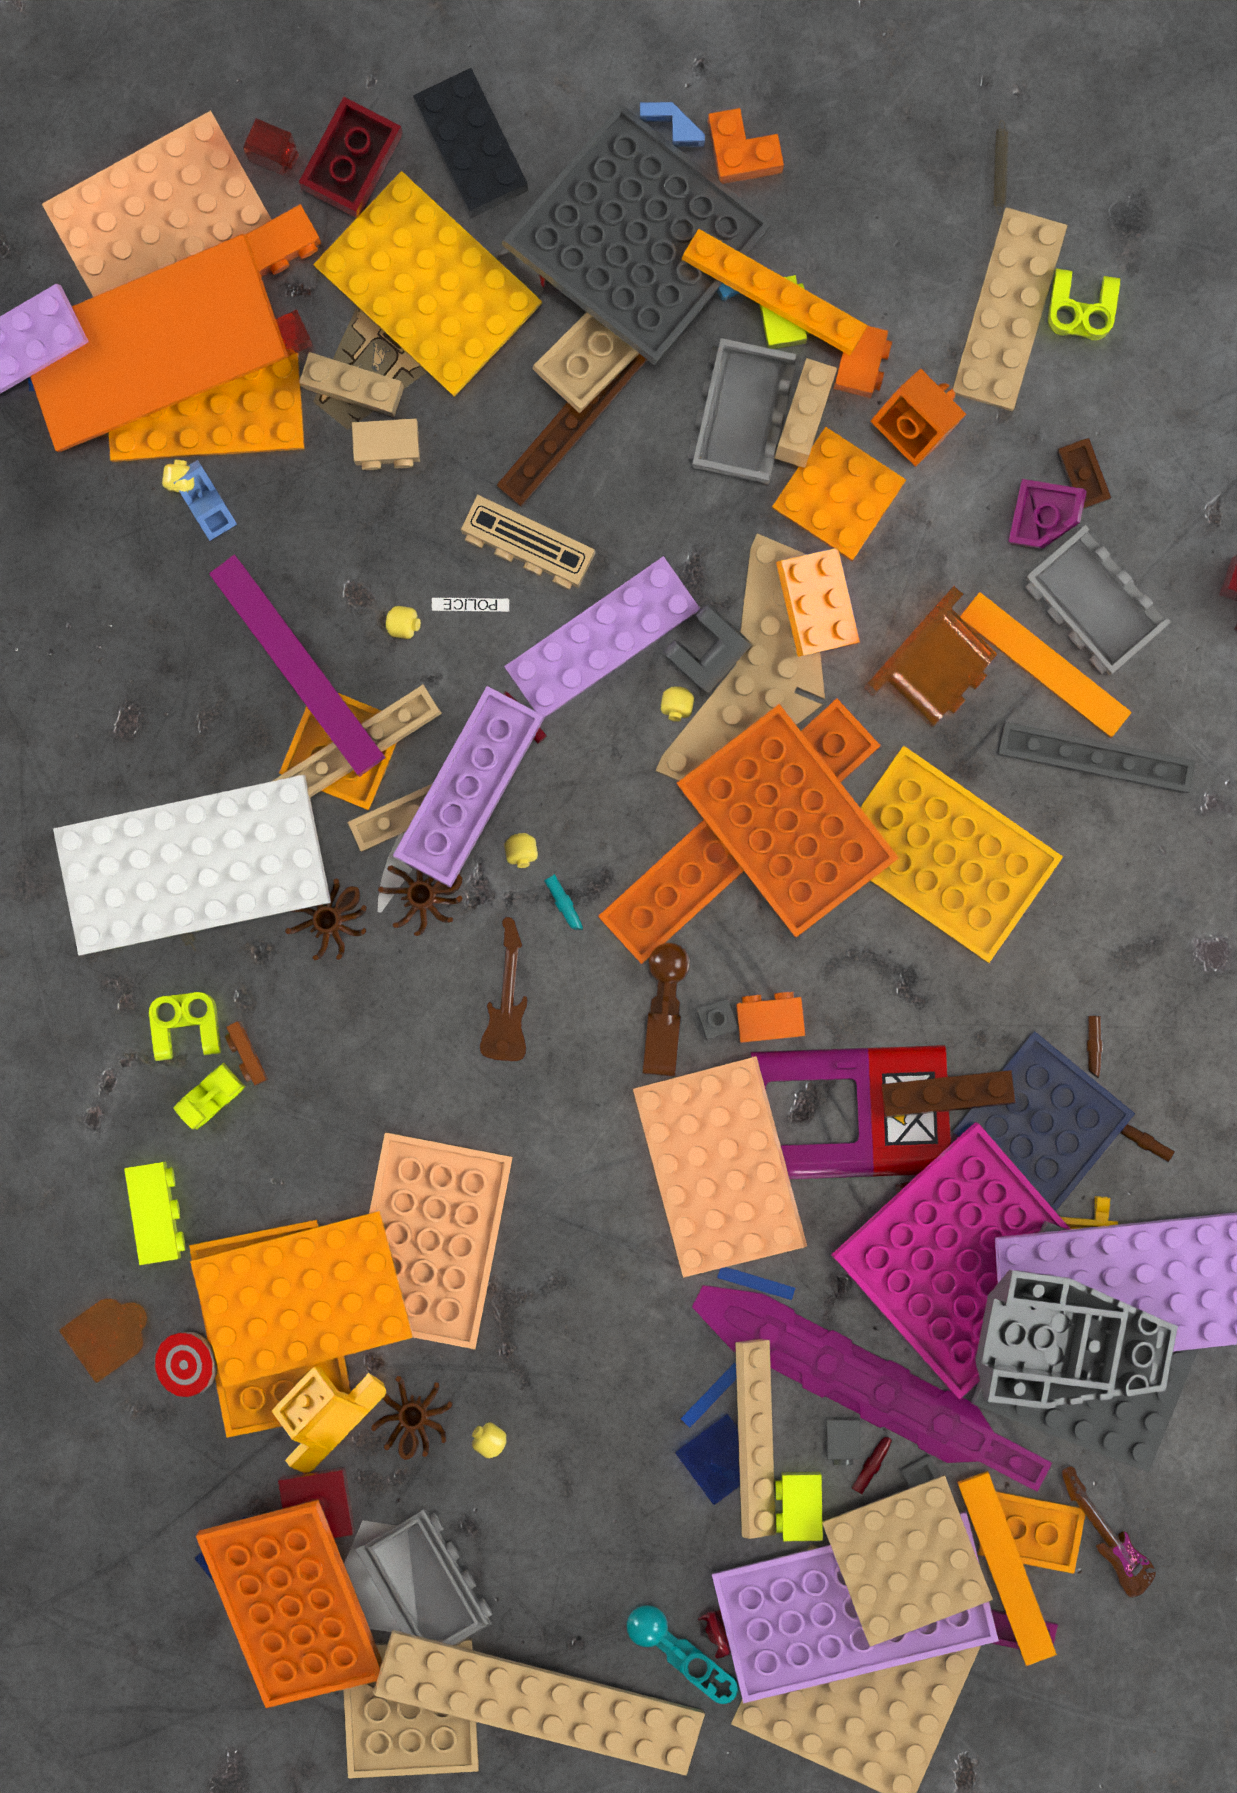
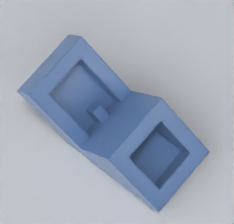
M640 102V119L642 121L672 122V144L675 147H704L705 134L673 102Z
M196 460L188 465L190 469L179 479L190 480L194 477L195 485L193 490L179 492L210 541L234 527L237 523L200 462Z

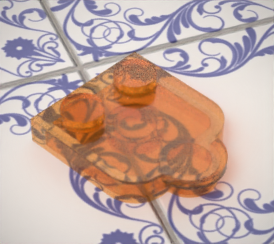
M105 1298L59 1329V1332L95 1383H97L142 1350L144 1336L141 1331L146 1326L147 1314L144 1308L137 1303L128 1302L122 1305L116 1299Z

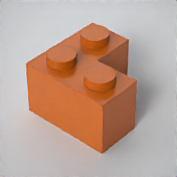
M740 108L708 114V127L718 180L722 184L783 173L784 163L778 134L746 139Z

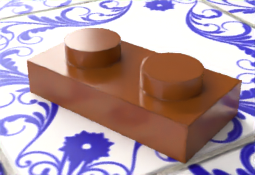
M241 1021L227 1026L229 1034L225 1035V1039L232 1053L239 1052L243 1063L239 1064V1068L246 1082L252 1080L254 1085H259L269 1080Z

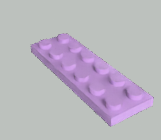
M663 556L504 667L534 711L546 718L699 612L700 608Z
M487 686L394 852L393 857L451 888L541 726L544 716Z

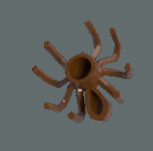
M393 865L388 866L387 870L402 877L410 887L386 888L381 886L378 888V891L383 894H407V896L401 898V900H408L403 906H412L404 918L393 923L394 928H400L408 923L418 909L420 910L421 924L418 931L414 933L415 936L423 934L426 929V909H429L439 921L444 923L453 922V917L442 915L433 903L445 905L460 903L463 899L462 896L442 898L436 897V894L451 895L459 890L463 877L458 874L450 888L439 881L431 885L435 879L430 876L423 881V873L417 869L416 882H414L406 872Z
M337 878L333 880V887L330 892L331 903L325 904V906H316L317 911L311 908L291 911L304 912L313 916V918L285 930L287 934H294L314 925L310 932L312 933L317 930L316 938L323 934L321 947L318 953L312 957L314 961L321 959L326 952L331 934L338 944L336 959L340 960L344 956L345 944L337 932L338 930L350 936H363L366 933V928L353 930L342 925V922L356 919L367 910V907L362 905L361 909L356 912L341 916V913L354 909L359 903L360 891L358 887H347L338 897L335 906L332 907L340 887Z
M397 1376L395 1380L398 1382L403 1405L397 1404L386 1393L382 1399L386 1404L398 1411V1414L383 1416L371 1426V1430L376 1431L388 1421L399 1420L400 1422L384 1445V1449L389 1450L392 1447L397 1436L405 1427V1431L399 1440L398 1453L402 1459L408 1460L415 1455L419 1446L418 1437L415 1432L418 1429L423 1444L422 1456L426 1457L429 1452V1440L423 1427L424 1425L437 1430L441 1436L442 1443L446 1442V1432L442 1426L427 1419V1417L443 1414L452 1407V1402L449 1401L440 1408L426 1410L439 1391V1383H434L430 1394L421 1404V1396H418L417 1401H414V1395H411L410 1401H408L404 1379Z

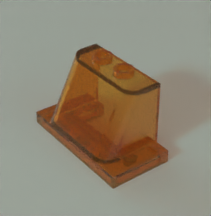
M955 586L949 590L864 688L874 697L883 686L887 687L932 728L948 710L953 714L966 700L962 694L969 686L975 690L988 676L983 670L997 656V653L952 609L963 596L960 590Z

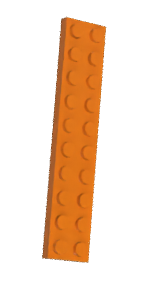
M838 698L801 730L840 782L881 746ZM703 820L598 917L631 954L643 964L656 947L666 943L735 880L743 870L705 820Z

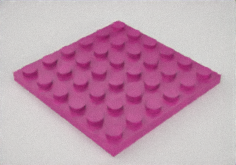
M975 1122L832 1253L831 1256L953 1394L961 1399L980 1381L975 1360L987 1297L998 1284L995 1237L1039 1233L1044 1220L1062 1228L1071 1229L981 1125Z

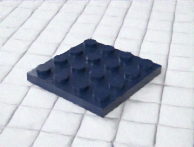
M1033 1031L1001 1070H1012L1015 1104L969 1109L952 1132L960 1137L975 1122L979 1123L1056 1212L1135 1113L1043 1037Z

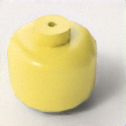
M174 460V464H167L164 467L162 485L168 491L188 492L193 490L195 485L194 477L190 480H179L190 469L187 466V461Z
M395 606L389 611L386 618V629L390 636L411 639L414 631H419L421 621L417 618L415 609Z
M683 687L666 689L662 696L661 712L669 715L668 718L671 721L678 722L681 721V717H690L694 703L693 694Z
M519 833L512 835L504 843L507 862L517 864L518 868L530 866V862L535 861L538 857L536 840L529 834Z
M488 1422L483 1427L477 1426L473 1431L472 1437H474V1440L472 1441V1447L485 1458L496 1457L504 1449L507 1435L498 1426Z

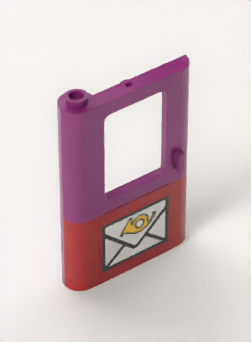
M945 1045L751 1052V1058L757 1056L765 1090L766 1085L770 1082L851 1079L856 1083L858 1141L855 1143L781 1145L789 1179L918 1175L951 1145L949 1111L885 1118L881 1088L882 1084L948 1077Z

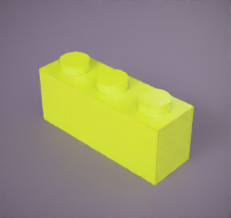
M166 1161L124 1168L139 1265L181 1258V1251H185L186 1248L183 1232H177L175 1220L180 1219V1208L178 1200H172L170 1187H175L173 1168H167Z

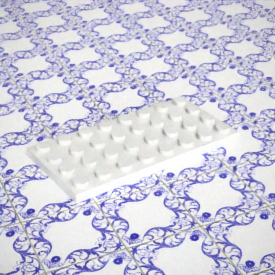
M305 775L53 828L78 955L96 953L331 903Z

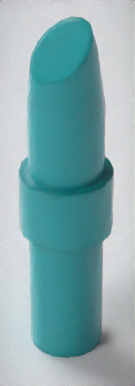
M554 874L545 879L544 882L556 901L554 902L559 912H562L570 928L583 930L579 916L573 907L574 904L569 895H566L556 875Z

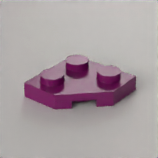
M1022 479L1008 542L1038 549L1045 548L1080 523L1087 491L1081 488Z

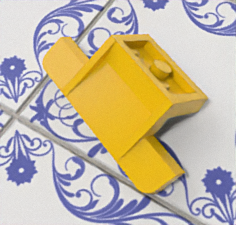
M313 1367L272 1410V1413L290 1438L301 1443L286 1458L285 1461L289 1467L303 1473L313 1471L385 1396L386 1388L384 1383L368 1373L349 1394H346L336 1389L321 1367Z

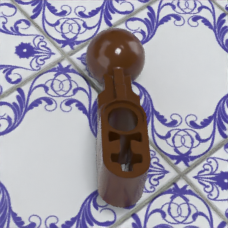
M675 943L659 945L652 951L649 958V970L658 981L657 995L651 999L650 1012H648L643 1074L675 1077L681 1015H679L680 1001L676 998L677 983L686 977L690 969L688 953L684 948Z

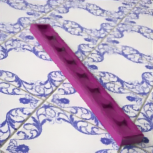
M234 554L211 571L209 575L357 775L361 777L385 759L384 754L237 556Z

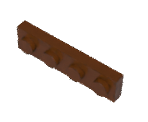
M1012 1070L881 1085L885 1118L1015 1104Z

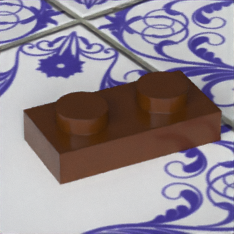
M1089 438L1057 450L1070 486L1087 491L1083 509L1111 499Z

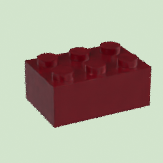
M343 97L299 180L301 190L358 218L403 135L401 126Z

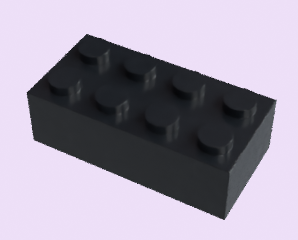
M472 68L413 95L415 106L470 219L528 191V183Z

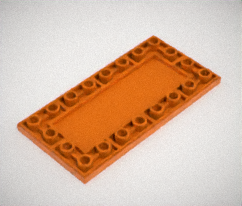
M241 234L72 306L89 342L33 374L30 378L55 451L62 452L289 358L247 235Z

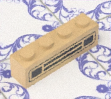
M477 495L461 528L462 534L466 535V542L479 548L486 544L496 549L494 555L509 562H512L513 558L525 563L523 568L539 576H541L542 572L554 576L552 582L569 590L572 585L579 588L595 555V549L480 495Z

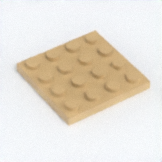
M945 1475L822 1522L870 1647L993 1600Z
M472 1638L466 1639L456 1646L473 1650ZM388 1643L376 1644L382 1661ZM376 1682L343 1689L348 1778L479 1771L477 1722L377 1697L373 1693Z

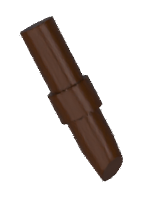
M1088 1016L1089 1072L1097 1078L1100 1076L1101 1052H1103L1101 1016Z
M1127 1124L1120 1132L1128 1139L1137 1143V1146L1152 1152L1167 1162L1170 1161L1175 1153L1172 1149L1155 1140V1137L1146 1132L1143 1133L1131 1125Z

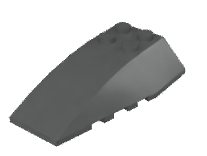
M1009 1269L990 1292L986 1302L975 1360L984 1400L993 1403L1049 1409L1062 1404L1075 1405L1082 1404L1083 1401L1095 1399L1101 1401L1112 1399L1115 1396L1124 1395L1128 1397L1166 1391L1178 1326L1068 1277Z

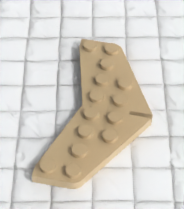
M757 533L750 549L740 632L752 643V646L736 662L735 667L665 751L656 772L680 781L778 704L782 706L796 726L822 706L820 703L795 693L796 688L825 700L820 652L798 657L776 565L778 561L805 555L804 553Z

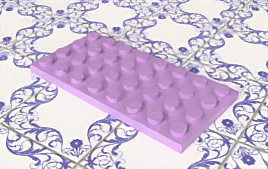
M1237 1212L995 1237L998 1283L1009 1269L1068 1277L1178 1326L1173 1351L1237 1345Z
M961 1512L960 1516L978 1560L967 1512ZM831 1545L712 1573L743 1703L999 1641L990 1604L986 1602L870 1647Z

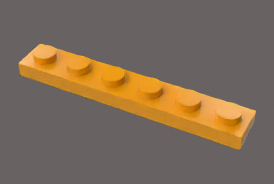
M700 229L697 230L682 256L683 261L849 356L868 326Z

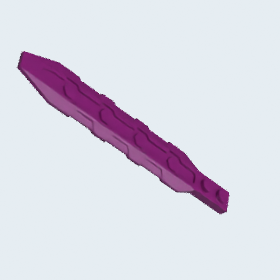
M703 1285L692 1305V1308L733 1352L736 1353L735 1342L757 1339L769 1340L770 1368L802 1384V1388L819 1397H827L860 1414V1418L879 1428L885 1427L918 1445L919 1449L946 1463L981 1462L1038 1492L1052 1465L1051 1461L995 1433L978 1406L972 1404L969 1400L963 1397L959 1399L949 1390L943 1391L911 1374L909 1369L892 1360L886 1361L853 1344L852 1340L834 1330L828 1331L794 1313V1309L763 1293Z

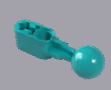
M644 1605L631 1612L627 1619L626 1629L628 1636L635 1644L641 1647H658L667 1655V1662L716 1703L727 1704L736 1698L739 1692L737 1680L687 1639H678L668 1631L667 1618L660 1609L651 1605ZM695 1658H700L707 1664V1672L703 1677H695L689 1671V1664ZM713 1669L719 1672L714 1677L720 1683L728 1680L731 1683L729 1690L732 1694L730 1696L724 1694L719 1697L716 1694L718 1687L712 1682L709 1683L708 1688L703 1685V1682L712 1675Z

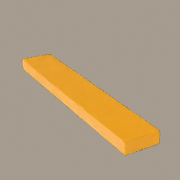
M981 592L978 593L959 617V619L1108 737L1112 738L1132 713Z
M986 1471L957 1482L1026 1666L1057 1655L989 1472Z

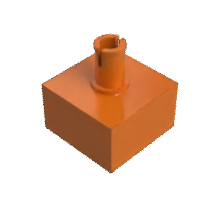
M921 368L898 388L870 421L915 467L934 451L966 416V413L953 401L955 398L953 388L945 393L944 391L950 385L946 383L937 385Z

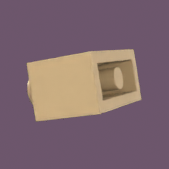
M417 419L352 422L354 462L356 466L362 465V470L381 469V464L394 463V468L413 467V462H420Z

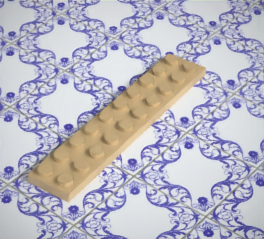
M396 1630L391 1632L373 1692L377 1697L687 1776L705 1716L704 1711Z

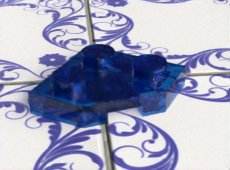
M726 1413L675 1451L713 1505L740 1486L738 1427L728 1413Z

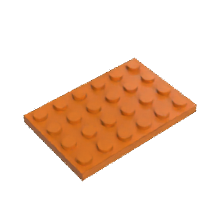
M780 704L676 783L795 938L899 859Z
M319 1500L199 1530L196 1535L197 1541L265 1708L377 1681L383 1661Z

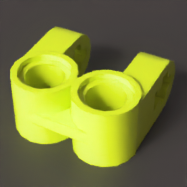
M1056 268L1047 317L1050 329L1059 335L1071 334L1083 336L1090 340L1104 338L1110 332L1115 322L1120 278L1104 276L1099 303H1081L1069 298L1072 271ZM1059 310H1068L1073 316V322L1070 324L1061 323L1057 318V312ZM1100 315L1105 321V327L1102 329L1093 328L1089 323V316Z
M194 992L162 996L152 1002L149 1007V1019L156 1061L173 1058L171 1028L200 1025L204 1055L221 1053L217 1008L214 999L210 995ZM197 999L203 1000L207 1005L206 1014L200 1018L193 1016L190 1010L192 1003ZM165 1003L171 1004L175 1010L173 1019L168 1022L161 1020L158 1014L160 1006Z
M222 1063L199 1085L185 1095L173 1109L191 1129L198 1130L217 1114L221 1108L234 1099L245 1086L228 1066Z

